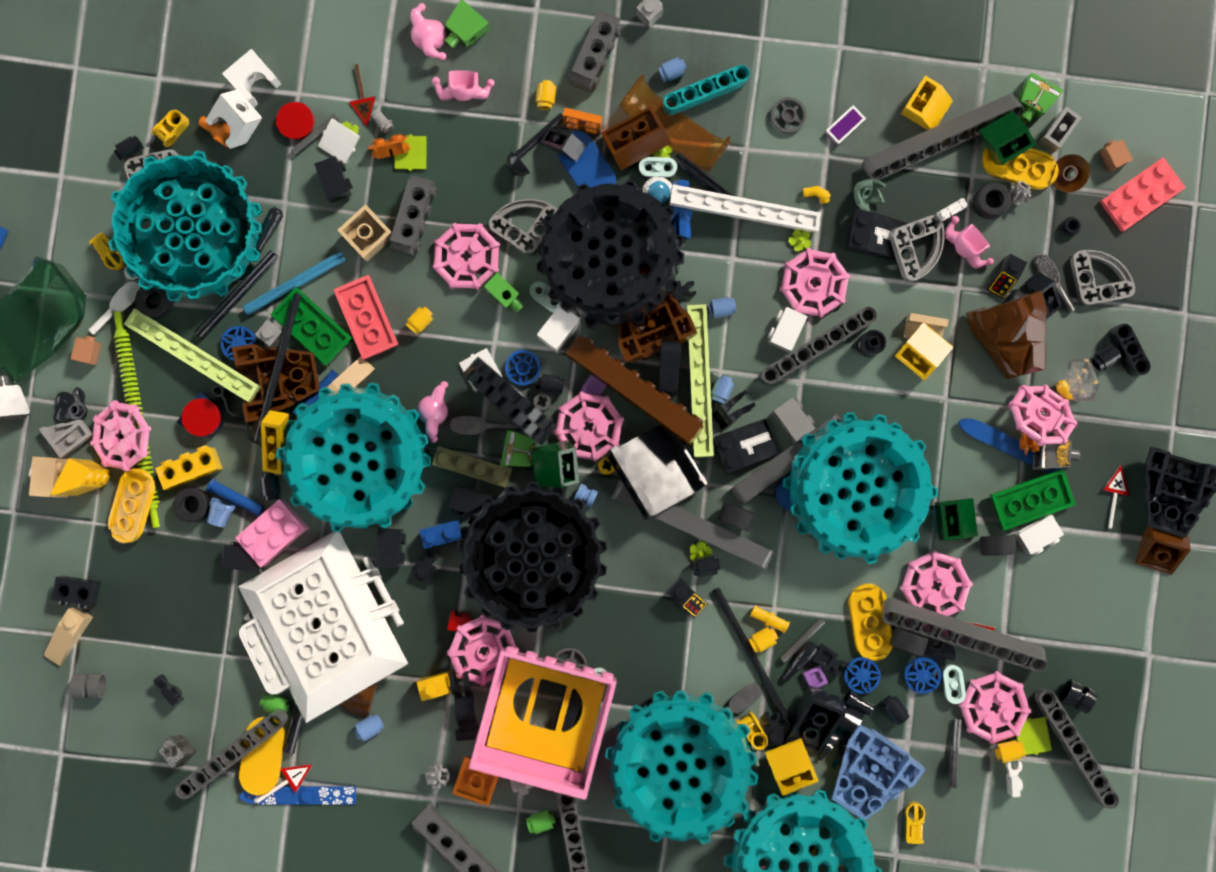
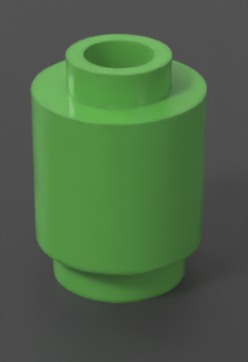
M265 692L259 706L263 707V710L269 713L276 709H282L287 713L290 708L288 699Z
M547 809L530 815L529 818H526L530 834H538L553 829L556 819L554 813L549 812Z

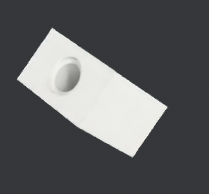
M252 49L222 73L253 108L258 105L257 100L251 95V86L255 81L259 79L268 80L275 88L281 85L277 77Z
M237 89L220 94L206 118V122L209 125L222 121L227 122L230 136L226 140V145L231 149L248 142L262 117Z
M559 306L538 332V339L558 354L581 324L579 322L580 318L572 312L566 313Z

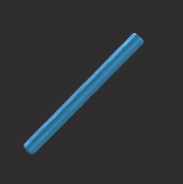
M338 252L243 305L245 313L251 315L290 293L295 287L298 288L345 262L344 254Z

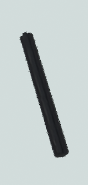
M270 250L194 333L203 339L278 259V255Z

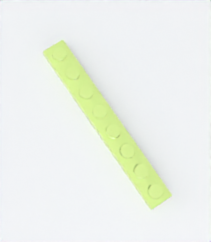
M706 304L687 305L688 314L691 316L697 331V335L689 340L692 415L695 414L703 420L701 423L704 425L703 430L694 440V458L714 457Z
M135 308L124 323L127 327L247 402H252L261 388L258 384L152 318L145 316Z

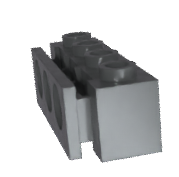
M601 10L597 12L573 66L570 85L591 93L593 88H597L600 81L598 75L600 71H604L606 68L607 60L605 59L608 54L611 55L615 44L613 41L615 36L619 37L622 31L620 18ZM594 50H600L599 53H595V52H593V51H594ZM589 66L593 67L592 70H587L585 68Z
M414 175L408 178L390 238L391 244L389 248L392 251L414 257L415 253L419 252L421 242H419L420 236L424 235L426 230V216L429 217L432 210L430 203L437 194L434 181ZM418 195H424L421 200L416 201ZM413 213H418L415 219H410ZM407 231H413L410 237H405Z

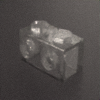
M1070 359L1068 369L1064 371V380L1068 383L1069 393L1072 394L1074 401L1093 402L1099 382L1090 359Z

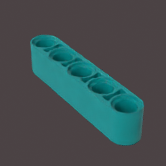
M738 65L668 93L664 97L662 110L667 115H674L739 89L747 83L750 77V70L745 65ZM741 73L745 78L739 79L736 74ZM719 81H726L727 86L720 85ZM707 87L710 93H704L701 88ZM690 94L693 99L687 100L684 95ZM673 101L676 106L669 107L666 102Z

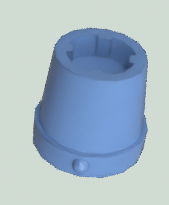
M211 498L207 522L214 526L226 527L236 507L235 504L223 499Z

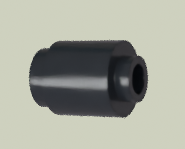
M135 135L133 137L129 136L116 144L114 153L119 160L123 159L126 162L128 159L142 153L141 150L145 148Z
M1109 344L1094 354L1091 362L1098 371L1106 370L1121 360L1122 352L1118 346Z
M542 374V377L537 379L536 388L540 389L539 393L562 394L565 379H560L559 376Z
M274 473L262 474L263 478H259L261 496H264V501L280 499L279 476H275Z
M714 555L696 558L695 561H692L694 576L716 575L717 570H721L719 558L715 559Z
M889 695L882 701L883 705L881 708L893 723L896 722L897 725H900L910 717L908 709L897 696L892 697Z

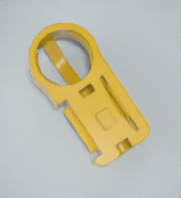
M99 233L89 241V244L100 254V258L107 268L114 271L122 269L125 265L122 255L119 252L111 251L108 244L110 239L104 233ZM111 255H119L120 263L118 264ZM109 260L113 263L115 267H111L109 265Z
M909 802L904 808V839L909 844H923V824L921 823H924L925 809L918 802ZM912 806H914V819L908 816V811ZM918 806H919L920 809H921V815H920L919 817H918Z

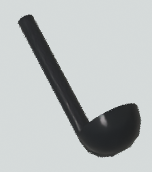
M562 113L553 118L515 153L510 152L507 156L506 164L508 170L513 175L526 176L530 174L520 158L544 137L549 127L555 128L563 121Z

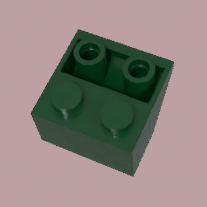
M1014 111L978 130L994 163L997 165H1003L1036 146L1028 127Z
M565 440L531 448L534 482H538L539 486L562 488L579 483L576 447Z
M973 498L934 502L939 540L948 541L978 536Z

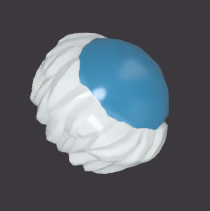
M654 176L646 181L642 192L648 193L660 201V204H664L670 197L672 184L664 177Z

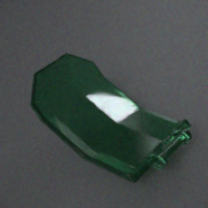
M38 256L34 257L32 266L10 292L0 299V370L3 369L14 384L53 356L79 328L85 314L87 296L66 268L61 264Z

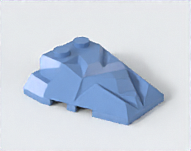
M858 725L847 742L832 794V800L859 818L867 820L881 810L885 803L892 798L895 800L899 797V793L906 788L910 789L913 787L926 769L917 760L912 758L906 750L874 729L870 730L865 726Z

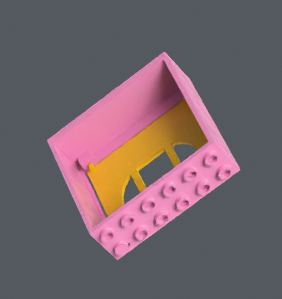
M512 646L503 648L498 659L469 768L586 800L617 682L613 676L614 674L602 671V674L594 672V668L583 666V669L577 668L575 663L564 661V664L558 663L556 658L545 656L543 659L537 657L538 653L531 651L521 653L519 648ZM508 657H511L510 660H509L508 667H507V671H506V675H505V679H504V682H503V686H502L501 693H500V695H498V694H499L500 687H501L502 679H503V676H504L506 664H507V661H508ZM534 678L525 717L521 721L514 710V695L520 684L527 679ZM541 679L567 686L554 731L529 723ZM606 684H608V685H607V689H606V693H605V697H604V700H603V704H602V708H601L599 720H598V723H597V727H596L594 739H593V742H592V746H591V750H590L588 762H587V765H586L585 773H583V769H584V766H585V762H586L588 750H589V747H590V743H591V739H592L594 727H595V724H596V720H597L599 708H600V705H601V701H602L604 689H605ZM572 689H575L582 700V715L573 728L562 732ZM495 706H496L497 708H496L494 720H493V723H492L491 731H490V734H489L487 746H485L486 739H487V735H488V731H489L490 724H491V720H492V716H493L494 709H495Z

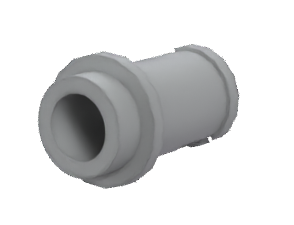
M379 109L371 113L370 118L380 127L381 132L387 134L394 128L393 122L388 120Z

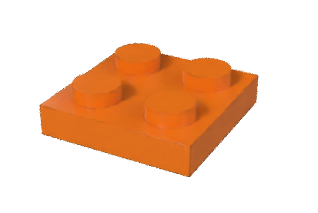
M564 108L563 122L564 126H567L568 129L573 131L578 129L585 130L590 135L601 134L602 116Z
M465 755L452 794L489 806L499 776L470 769L472 757Z

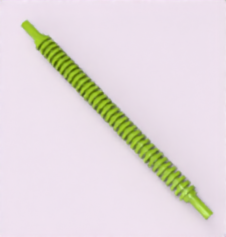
M113 312L116 327L113 338L117 339L114 340V343L117 344L115 349H118L116 354H118L117 359H119L118 363L120 364L119 371L124 373L120 376L125 378L121 382L126 383L122 385L123 388H126L123 389V393H127L124 394V398H128L125 399V403L141 406L142 402H137L141 400V397H137L140 396V392H136L139 391V387H136L138 382H135L137 381V377H135L137 375L134 372L136 371L134 368L135 364L130 363L134 359L130 358L133 356V353H129L132 352V348H129L131 343H128L130 342V338H128L129 333L124 330L121 312ZM135 420L136 423H134V425L136 427H139L137 421ZM143 457L139 461L140 463H137V467L141 466L140 469L146 470L150 475L154 474V471H150L154 469L153 466H149L153 463L148 461L152 457ZM158 495L153 496L149 510L152 528L160 527L157 513L160 501H155V499H159Z

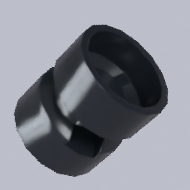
M869 330L857 340V350L864 357H874L885 349L886 337L879 330Z
M1069 679L1062 687L1059 700L1071 707L1075 705V709L1087 714L1096 703L1097 691L1087 686L1082 687V684Z

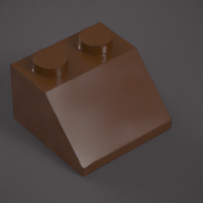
M1148 527L1142 535L1135 564L1173 575L1191 551L1189 534L1186 538Z

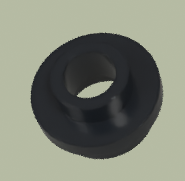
M1068 217L1062 222L1061 229L1065 235L1075 236L1081 230V223L1075 217ZM1068 224L1073 226V230L1068 228Z

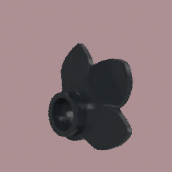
M76 387L72 394L68 392L57 394L56 402L60 408L54 413L56 419L68 422L71 419L81 420L87 416L88 409L84 404L86 396L81 388Z
M927 637L928 643L924 655H916V658L926 657L932 659L940 669L943 667L945 659L955 660L956 657L955 649L952 645L939 641L938 645H933V638Z

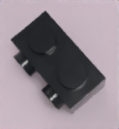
M336 156L314 164L330 203L352 196L351 189H353L350 179L345 177L344 172L347 170L343 160L339 161Z
M378 528L375 567L401 568V565L405 563V553H402L403 545H406L407 535L404 533V529Z

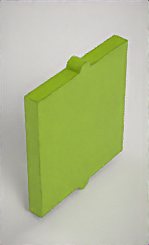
M410 134L405 143H409L410 150L407 153L395 155V170H409L410 172L412 170H426L427 137L412 136Z
M1028 717L1020 731L1021 735L1016 736L1017 742L1022 741L1025 754L1038 755L1041 752L1052 751L1046 718L1038 717L1031 719Z

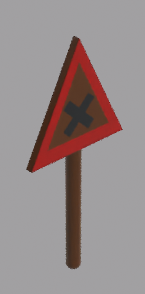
M355 64L361 99L350 101L349 103L368 127L376 96L364 98L359 65Z

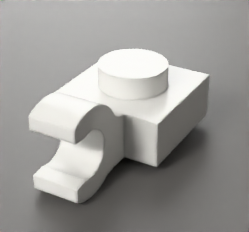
M1019 760L1016 761L1017 765L1012 769L1011 762H1007L1005 764L1008 773L1006 774L1007 793L1012 797H1021L1020 791L1023 790L1022 780L1018 777V773L1022 770V763Z

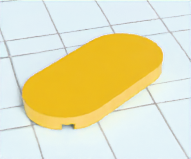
M987 148L982 155V165L990 176L1014 184L1018 183V181H1023L1034 190H1042L1049 187L1058 176V165L1052 155L1034 148L1027 150L1003 165L994 163Z
M131 469L125 472L119 480L108 518V527L113 533L111 534L112 537L120 543H131L138 540L146 524L155 493V484L150 473L144 469Z
M865 583L855 587L850 593L848 600L853 638L856 650L861 656L872 661L884 659L893 647L889 643L893 631L892 625L885 623L882 619V603L887 599L885 592L874 584Z
M266 716L257 718L254 721H252L248 726L247 730H249L251 727H253ZM273 717V720L276 723H279V721ZM283 726L242 758L239 779L242 787L248 793L264 795L277 785L286 736ZM258 728L259 733L265 735L264 731ZM244 740V744L250 746L249 742Z

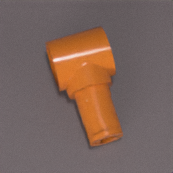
M202 116L198 125L210 132L214 140L228 148L226 140L230 136L229 125L224 122L222 124L209 125L206 122L207 117Z

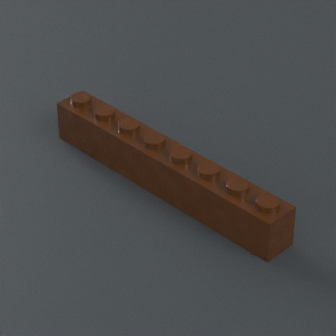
M581 335L577 337L566 352L569 359L690 446L704 428L703 423H701L703 420L700 417L687 413L686 407L680 403L675 404L672 402L671 397L663 391L661 393L655 389L656 386L650 381L644 382L640 379L641 375L633 369L630 371L624 367L625 364L621 360L611 358L609 356L610 353L603 347L597 348L594 345L595 342L586 336L584 338Z

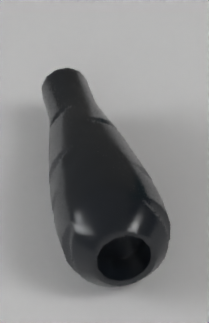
M276 207L269 209L256 249L263 250L265 244L282 221L284 215L282 210Z
M811 641L806 642L782 678L788 682L794 674L815 656L818 647Z

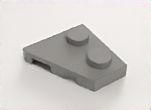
M83 420L60 423L55 426L41 427L39 429L57 455L62 459L89 440L93 435Z

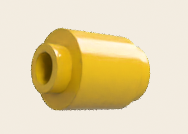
M543 80L542 83H538L536 93L538 109L552 110L556 94V86L553 85L552 81Z
M419 306L407 319L408 322L405 325L416 335L419 332L422 333L433 321L431 317L433 313L424 306L422 309Z
M766 627L751 635L752 637L748 639L755 653L759 651L763 652L777 644L776 639H778V636L773 628L769 629Z
M1013 740L1000 743L994 749L997 760H1001L1002 763L1021 760V757L1026 756L1022 741L1017 742Z

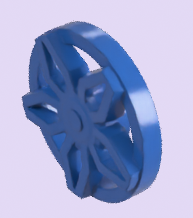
M233 326L226 330L221 337L222 352L233 361V352L228 354L232 347L249 344L257 345L255 334L244 326ZM236 330L234 333L235 337L229 333ZM245 330L249 332L252 337H245ZM226 337H231L232 340L228 341ZM225 342L231 344L227 349H225Z
M518 350L508 357L505 363V372L511 382L516 385L526 386L537 380L541 372V364L538 357L531 351ZM526 353L527 355L522 360L517 354ZM514 356L519 359L517 363L513 358ZM532 356L530 362L526 361L528 357ZM534 358L537 362L538 368L534 365H530L533 363ZM512 360L515 366L508 370L509 362ZM531 368H533L537 372H530ZM512 370H516V373L509 374ZM519 374L518 378L520 382L514 380L512 376H517ZM528 374L535 375L532 380L528 381ZM522 376H526L525 382L522 381Z
M866 657L854 658L848 663V667H845V683L856 693H869L880 682L881 674L878 665ZM863 660L860 664V667L853 664L857 661ZM867 661V668H864L863 666ZM870 663L875 667L876 671H868L870 669ZM850 666L856 668L855 672L852 671ZM848 670H849V672H850L852 675H854L853 677L850 678L849 681H848ZM874 673L877 674V676L870 677V674ZM855 679L857 683L851 685V683ZM875 679H876L875 683H874L873 686L871 687V683H870L869 680H875ZM866 682L868 683V689L864 686ZM860 684L863 690H858L853 687H856Z
M919 657L908 663L904 671V678L911 690L924 694L934 691L939 686L941 671L937 663L932 659ZM922 661L931 663V665H928L925 668V665L922 663ZM917 662H919V664H920L922 667H919V668H918V667H917ZM914 664V668L916 671L908 672L910 667ZM936 671L938 672V678H937V680L935 679L934 676H931V675H934V674L936 673ZM909 680L916 681L915 687L910 684ZM929 680H933L935 684L929 683ZM922 683L921 688L918 689V684ZM925 683H927L928 686H931L928 689H924Z

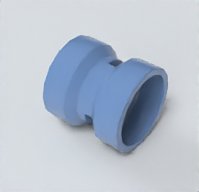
M581 483L574 500L580 498L585 503V506L591 509L599 491L587 489V486Z

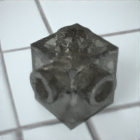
M183 734L168 737L163 742V747L159 750L164 760L172 768L186 765L196 752Z

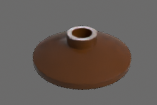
M1076 154L1065 155L1057 160L1058 176L1053 182L1054 186L1060 191L1067 193L1078 191L1084 187L1090 176L1088 162ZM1075 171V176L1070 178V173Z

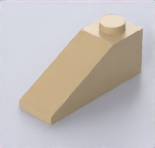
M359 357L331 382L328 387L333 391H338L341 384L350 383L352 387L359 388L375 368L366 360H363L362 357Z
M78 607L68 608L58 623L44 656L61 666L93 617Z

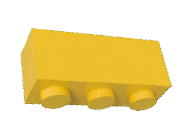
M270 410L261 421L262 465L265 472L282 474L285 470L284 462L276 458L277 449L286 444L288 431L285 427L289 421V414Z

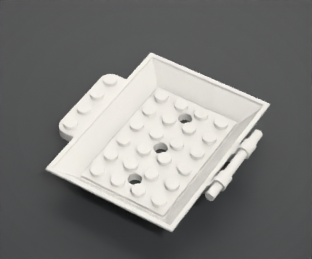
M335 531L238 586L254 617L253 620L240 628V639L266 691L270 694H280L289 689L306 723L408 664L385 620V617L392 616L397 627L404 624L398 613L400 611L398 606L391 599L381 580L382 576L378 568L374 567L370 557L367 556L362 559L367 570L360 572L341 533ZM374 582L385 604L378 606L367 585L368 583ZM302 584L304 591L302 594L297 595L295 588L297 585ZM316 618L321 620V626L318 629H314L312 626V622ZM335 652L338 654L339 659L337 663L332 664L330 662V655Z

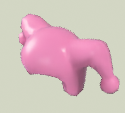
M419 3L418 7L410 12L413 25L411 30L412 41L416 47L423 50L426 56L439 58L443 61L446 59V54L444 52L439 53L436 49L441 48L444 44L445 29L438 20L425 19L421 15V11H424L426 6L424 3Z
M449 71L448 86L444 89L441 87L438 77L432 79L437 95L442 101L453 98L460 101L470 99L484 100L488 98L491 87L495 85L494 80L488 79L485 88L479 87L478 73L474 71Z
M957 216L951 217V222L944 231V238L955 245L957 253L966 258L974 269L986 265L992 266L994 264L992 258L987 260L980 259V255L990 247L980 231L973 224L961 232L954 231V226L959 222V218Z
M442 381L440 385L435 387L432 394L424 397L417 406V412L420 414L419 419L425 424L426 433L430 437L431 443L437 442L438 425L443 423L448 415V407L443 400L445 389L448 387L446 381Z

